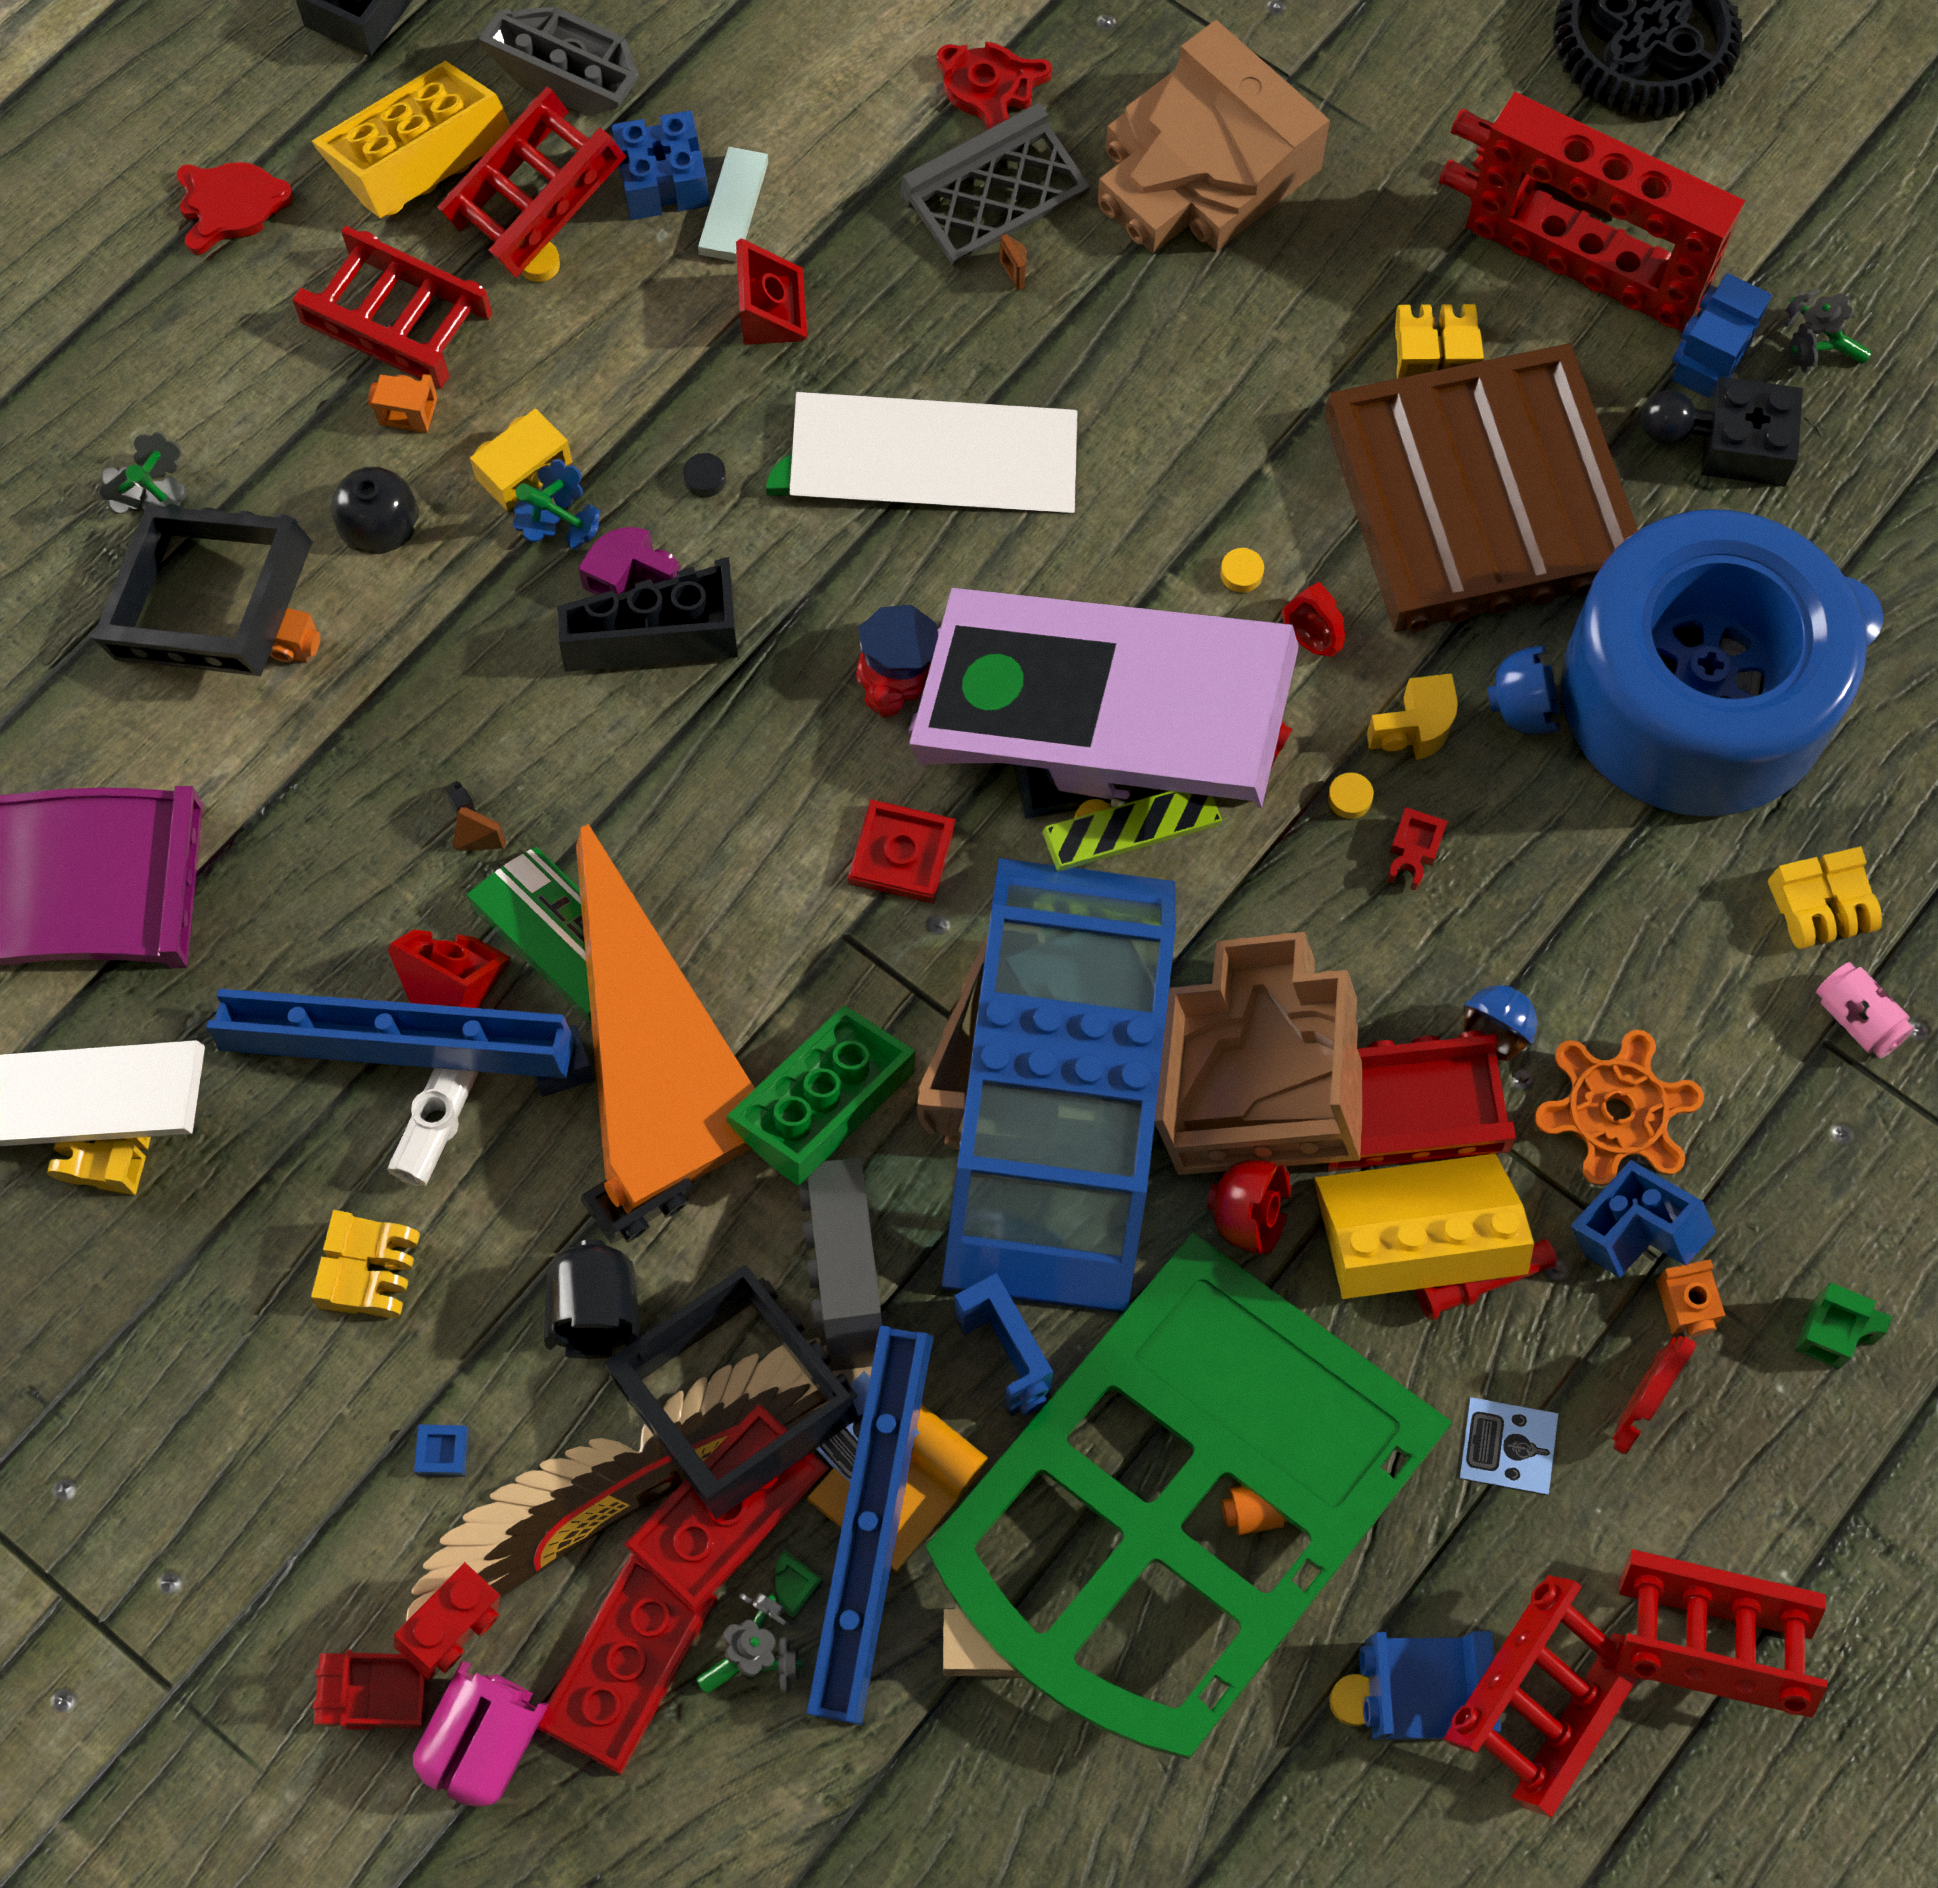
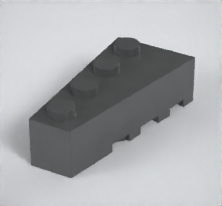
M862 1157L824 1161L807 1177L808 1182L799 1185L802 1211L811 1210L812 1220L803 1221L806 1249L815 1248L816 1259L807 1260L810 1288H820L821 1299L812 1300L815 1329L824 1328L828 1357L831 1361V1364H829L830 1371L870 1367L873 1365L880 1325L882 1326Z

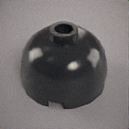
M363 467L352 471L341 480L332 496L331 513L340 538L351 549L359 551L358 548H361L363 550H371L373 554H384L398 549L412 537L415 531L413 526L417 521V517L419 518V509L408 483L393 471L382 467Z

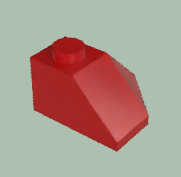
M413 929L390 943L388 948L390 958L409 1002L415 1004L479 1008L509 965L511 959L510 956L474 936L457 934L455 941L452 942L432 939L431 931Z

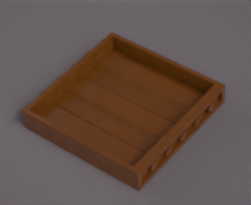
M1571 343L1349 388L1328 394L1324 416L1394 632L1402 630L1417 632L1439 622L1459 623L1468 620L1473 615L1486 612L1501 614L1511 610L1514 606L1528 603L1543 605L1557 597L1571 594L1576 597L1588 595L1593 580L1603 563L1620 544L1638 531Z

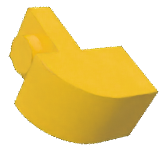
M1452 674L1409 678L1403 697L1406 711L1371 716L1367 730L1369 749L1382 748L1385 751H1397L1405 748L1407 745H1413L1415 760L1423 759L1436 753L1447 741L1457 713L1458 702Z

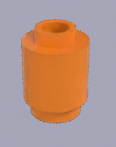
M1242 1485L1228 1488V1498L1221 1499V1511L1226 1528L1234 1527L1238 1536L1284 1527V1522L1288 1521L1278 1514L1266 1501Z

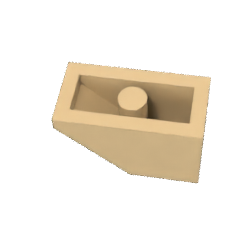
M954 1602V1609H944L943 1676L1022 1677L997 1655L969 1623L956 1602Z

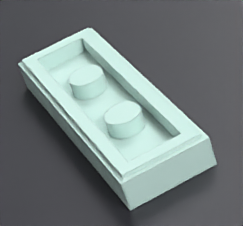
M728 147L699 241V255L737 262L736 241L740 238L746 239L769 163L768 154Z

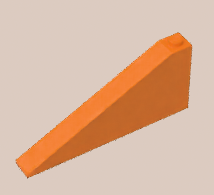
M587 824L580 828L576 852L605 1178L607 1179L604 1182V1186L613 1204L617 1207L622 1205L626 1213L629 1214L685 1178H689L693 1182L751 1150L752 1148L729 1125L727 1115L755 1088L593 830Z

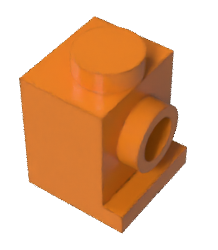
M380 374L378 383L373 382L370 387L368 402L369 406L374 409L379 425L428 433L438 397L431 375L423 374L421 381H417L406 375H396L393 377Z
M287 608L269 656L281 662L297 660L307 663L310 656L316 655L320 645V632L317 631L310 613Z
M1711 1259L1690 1263L1686 1266L1681 1265L1667 1268L1656 1280L1672 1335L1686 1331L1689 1337L1707 1335L1716 1331L1715 1325L1726 1316L1712 1274L1713 1264ZM1697 1292L1701 1304L1698 1305L1691 1302L1688 1294Z

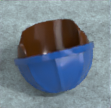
M1505 985L1490 986L1480 990L1464 1004L1463 1007L1466 1010L1463 1033L1483 1031L1485 1035L1497 1034L1499 1042L1496 1050L1497 1060L1508 1061L1520 1053L1527 1045L1532 1046L1534 1043L1537 1026L1536 1011L1529 998L1518 990Z

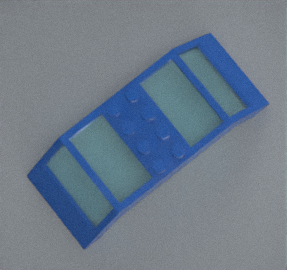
M999 858L941 1289L962 1292L997 1273L1012 1299L1124 1313L1128 1309L1146 1201L1176 931L1175 881L1079 868H1070L1057 872L1055 865Z

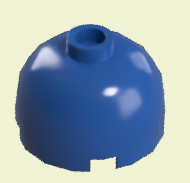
M1544 645L1529 647L1512 653L1502 661L1496 671V684L1488 687V697L1492 712L1500 711L1505 723L1516 732L1527 735L1546 734L1560 730V723L1552 722L1551 712L1557 714L1560 713L1552 666H1543V662L1540 659V656L1548 654Z

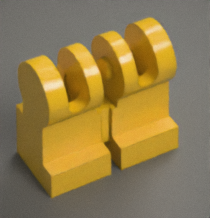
M1431 304L1421 305L1419 318H1415L1412 315L1410 305H1398L1395 322L1398 359L1397 379L1437 371L1438 366H1440L1439 370L1484 361L1476 305L1463 304L1460 318L1453 314L1451 304H1442L1437 325L1440 336H1438L1437 329H1434L1435 319L1432 316Z
M1862 846L1823 855L1819 861L1817 857L1780 865L1767 882L1781 915L1784 914L1787 921L1791 940L1798 949L1814 946L1816 936L1822 943L1833 942L1836 939L1837 930L1843 938H1849L1857 935L1858 925L1864 933L1881 929V908L1877 898L1872 894L1864 869V865L1867 862Z
M151 1137L96 1140L95 1143L85 1141L55 1143L54 1150L71 1158L68 1160H50L47 1174L54 1179L70 1184L96 1186L98 1189L136 1195L146 1158L139 1149L148 1150Z
M333 1209L323 1248L327 1257L321 1256L311 1295L317 1308L357 1314V1312L384 1318L400 1317L403 1303L395 1298L381 1294L385 1291L406 1292L409 1281L389 1271L367 1270L370 1267V1263L384 1266L388 1270H411L414 1258L406 1253L392 1249L395 1247H417L420 1233L413 1228L401 1224L382 1223L353 1217L352 1213Z

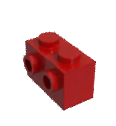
M464 1562L394 1634V1648L429 1681L439 1670L445 1674L465 1653V1650L462 1648L475 1633L481 1637L497 1621L500 1616L497 1610L499 1609L501 1595Z

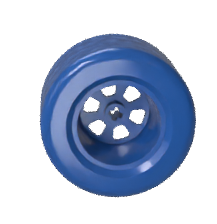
M1718 509L1688 511L1657 520L1635 532L1612 552L1601 566L1588 592L1562 663V702L1570 730L1584 755L1607 780L1626 794L1658 809L1677 814L1714 817L1737 814L1763 806L1794 787L1810 771L1855 699L1862 682L1867 654L1866 627L1862 610L1854 591L1837 565L1810 540L1778 522L1746 512ZM1684 630L1701 631L1702 644L1690 648L1685 647L1675 637L1673 632ZM1722 637L1736 641L1746 651L1737 656H1730L1719 647V640ZM1657 652L1672 658L1676 662L1674 674L1665 666ZM1750 671L1761 673L1763 676L1761 695H1752L1738 688L1736 685L1737 673Z

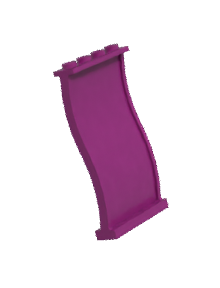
M175 786V791L141 788H68L0 795V965L55 960H127L165 963L169 968H187L203 803L194 787Z

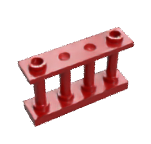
M548 86L529 104L520 117L437 207L458 231H461L470 221L491 238L495 243L489 248V251L515 278L521 274L626 158L613 138L600 127L588 138L563 119L569 111ZM551 131L577 150V153L562 169L536 149ZM524 161L550 181L535 199L531 198L508 179ZM497 191L522 211L507 230L481 210Z
M345 225L341 233L349 256L323 293L318 292L314 294L304 288H300L292 299L300 323L420 380L423 374L431 375L434 386L442 389L450 377L442 352L470 312L486 320L490 319L492 310L487 291L473 280L464 281L380 242L376 236L368 231L359 232ZM364 263L384 271L358 309L350 311L336 304ZM399 279L418 287V291L393 326H387L386 328L371 320ZM434 296L454 304L428 343L420 344L407 338L408 333Z
M1631 1549L1619 1579V1595L1638 1599L1637 1635L1627 1633L1615 1663V1672L1632 1675L1643 1680H1653L1768 1707L1792 1715L1814 1717L1827 1690V1680L1805 1675V1638L1812 1639L1826 1611V1594ZM1658 1604L1687 1610L1686 1647L1657 1640ZM1707 1615L1736 1622L1735 1658L1706 1652ZM1756 1627L1785 1633V1670L1756 1663Z
M1547 1575L1545 1580L1532 1592L1531 1602L1466 1704L1460 1707L1454 1714L1452 1726L1443 1739L1452 1746L1477 1753L1480 1747L1483 1746L1520 1778L1519 1784L1511 1798L1525 1809L1552 1818L1638 1678L1615 1672V1663L1626 1636L1613 1633L1609 1639L1571 1605L1582 1586L1574 1580ZM1559 1622L1564 1624L1597 1654V1660L1585 1679L1581 1678L1545 1646ZM1533 1663L1538 1665L1572 1695L1570 1703L1559 1720H1556L1519 1687ZM1508 1704L1546 1736L1545 1743L1533 1762L1528 1760L1492 1729Z

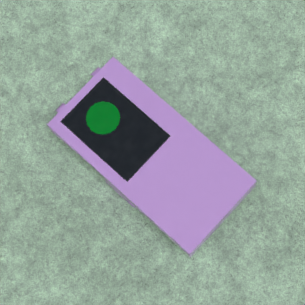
M951 588L941 628L937 629L938 640L918 713L913 714L908 735L911 736L909 745L921 766L954 763H1006L1049 769L1058 790L1105 799H1111V797L1127 799L1130 795L1129 791L1117 790L1114 784L1255 801L1257 807L1262 808L1299 649L1293 625Z

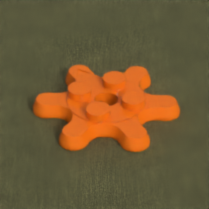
M1643 1030L1628 1032L1621 1042L1619 1054L1610 1060H1600L1593 1057L1586 1047L1578 1041L1568 1040L1561 1043L1555 1051L1554 1058L1559 1069L1571 1080V1093L1563 1100L1542 1103L1535 1113V1123L1542 1132L1549 1135L1571 1132L1585 1141L1588 1153L1583 1162L1582 1171L1587 1181L1596 1186L1608 1185L1617 1175L1619 1162L1626 1156L1637 1155L1646 1159L1660 1174L1674 1175L1678 1173L1684 1166L1685 1155L1681 1147L1669 1137L1667 1131L1670 1118L1677 1114L1697 1111L1704 1101V1093L1701 1087L1691 1080L1667 1083L1655 1077L1651 1070V1060L1656 1051V1044L1654 1038ZM1612 1099L1622 1100L1628 1105L1630 1116L1626 1119L1613 1120L1614 1117L1607 1111L1606 1102Z

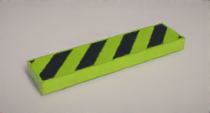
M1169 791L1045 826L1042 833L1056 870L1060 872L1214 828L1220 825L1222 818L1213 796Z

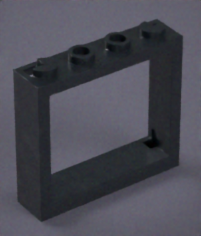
M168 504L166 507L147 505L92 639L114 660L261 677L313 541L298 525L296 519L284 514H277L275 517L256 515L249 511H239L238 513L220 512L209 507L195 510L185 509L174 504ZM172 536L271 545L235 638L135 627Z
M746 1265L604 1362L617 1388L716 1520L859 1418L853 1400L858 1395L849 1385L846 1376L843 1373L836 1377L827 1367L831 1364V1361L821 1345L816 1340H813L811 1343L806 1341L801 1334L805 1329L796 1314L789 1307L782 1311L775 1302L778 1299V1295L771 1283L763 1277L757 1280ZM751 1305L828 1403L717 1481L642 1380Z

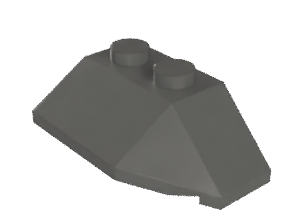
M558 7L528 8L516 12H511V9L499 10L478 39L479 44L520 86L537 94H540L548 86L564 106L586 116L618 108L639 79L626 38Z

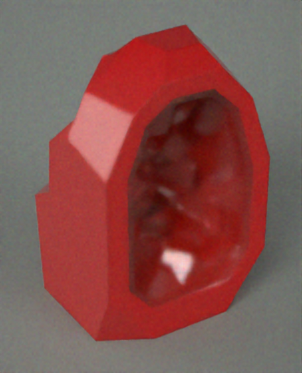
M1320 582L1306 588L1281 611L1284 623L1293 625L1299 644L1313 654L1334 657L1343 649L1345 642L1343 616L1336 608V600Z

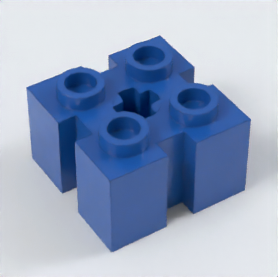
M692 110L660 116L661 124L645 127L644 119L612 124L614 141L626 156L619 164L630 220L662 215L661 206L676 203L678 212L710 206L707 177L701 150H699Z
M1726 273L1718 287L1711 284L1700 303L1699 308L1701 309L1697 316L1692 315L1681 335L1683 340L1672 358V362L1678 364L1672 380L1709 398L1718 376L1731 378L1735 368L1739 365L1754 339L1772 294L1729 273Z

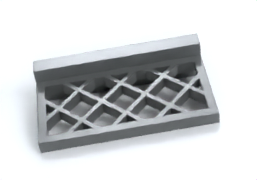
M1040 102L903 175L900 190L902 199L908 207H914L952 266L1000 241L1002 235H1011L1089 192L1090 185L1047 123L1048 113ZM1043 138L1052 150L1050 161L1026 155L1028 146ZM1023 149L1022 154L1017 153V151ZM1055 156L1060 163L1054 162ZM1002 159L1020 163L1016 179L994 174L995 163ZM1024 164L1048 170L1044 186L1020 180ZM989 167L988 172L982 171V170H984V169H986V168ZM1056 172L1068 175L1075 186L1066 191L1049 188L1051 173ZM969 177L986 181L982 197L958 192L960 183ZM990 183L1013 188L1010 205L986 199ZM955 185L954 190H950V189H949V188H951L952 186ZM1021 190L1041 195L1039 206L1031 210L1014 206L1017 191ZM934 196L950 199L951 204L948 216L930 212L925 201ZM1046 197L1052 198L1045 202ZM956 201L979 207L976 223L952 217ZM984 208L1007 214L1005 224L998 228L981 225L980 222ZM1012 215L1017 216V218L1011 220ZM939 224L945 225L944 231ZM953 227L973 232L971 243L956 250L947 237L949 228ZM977 234L984 235V236H982V237L976 239V238H977Z

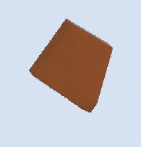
M1004 234L1000 239L999 261L1015 288L1022 290L1025 286L1027 250L1024 245L1014 238Z
M461 807L457 816L453 847L459 851L504 848L506 841L499 823L466 807Z

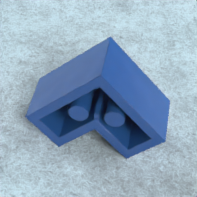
M1632 1160L1626 1164L1570 1226L1584 1256L1619 1278L1649 1245L1686 1266L1716 1233L1702 1200Z

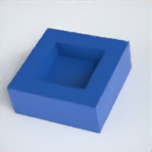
M418 1424L415 1474L417 1476L465 1477L469 1434L467 1426Z

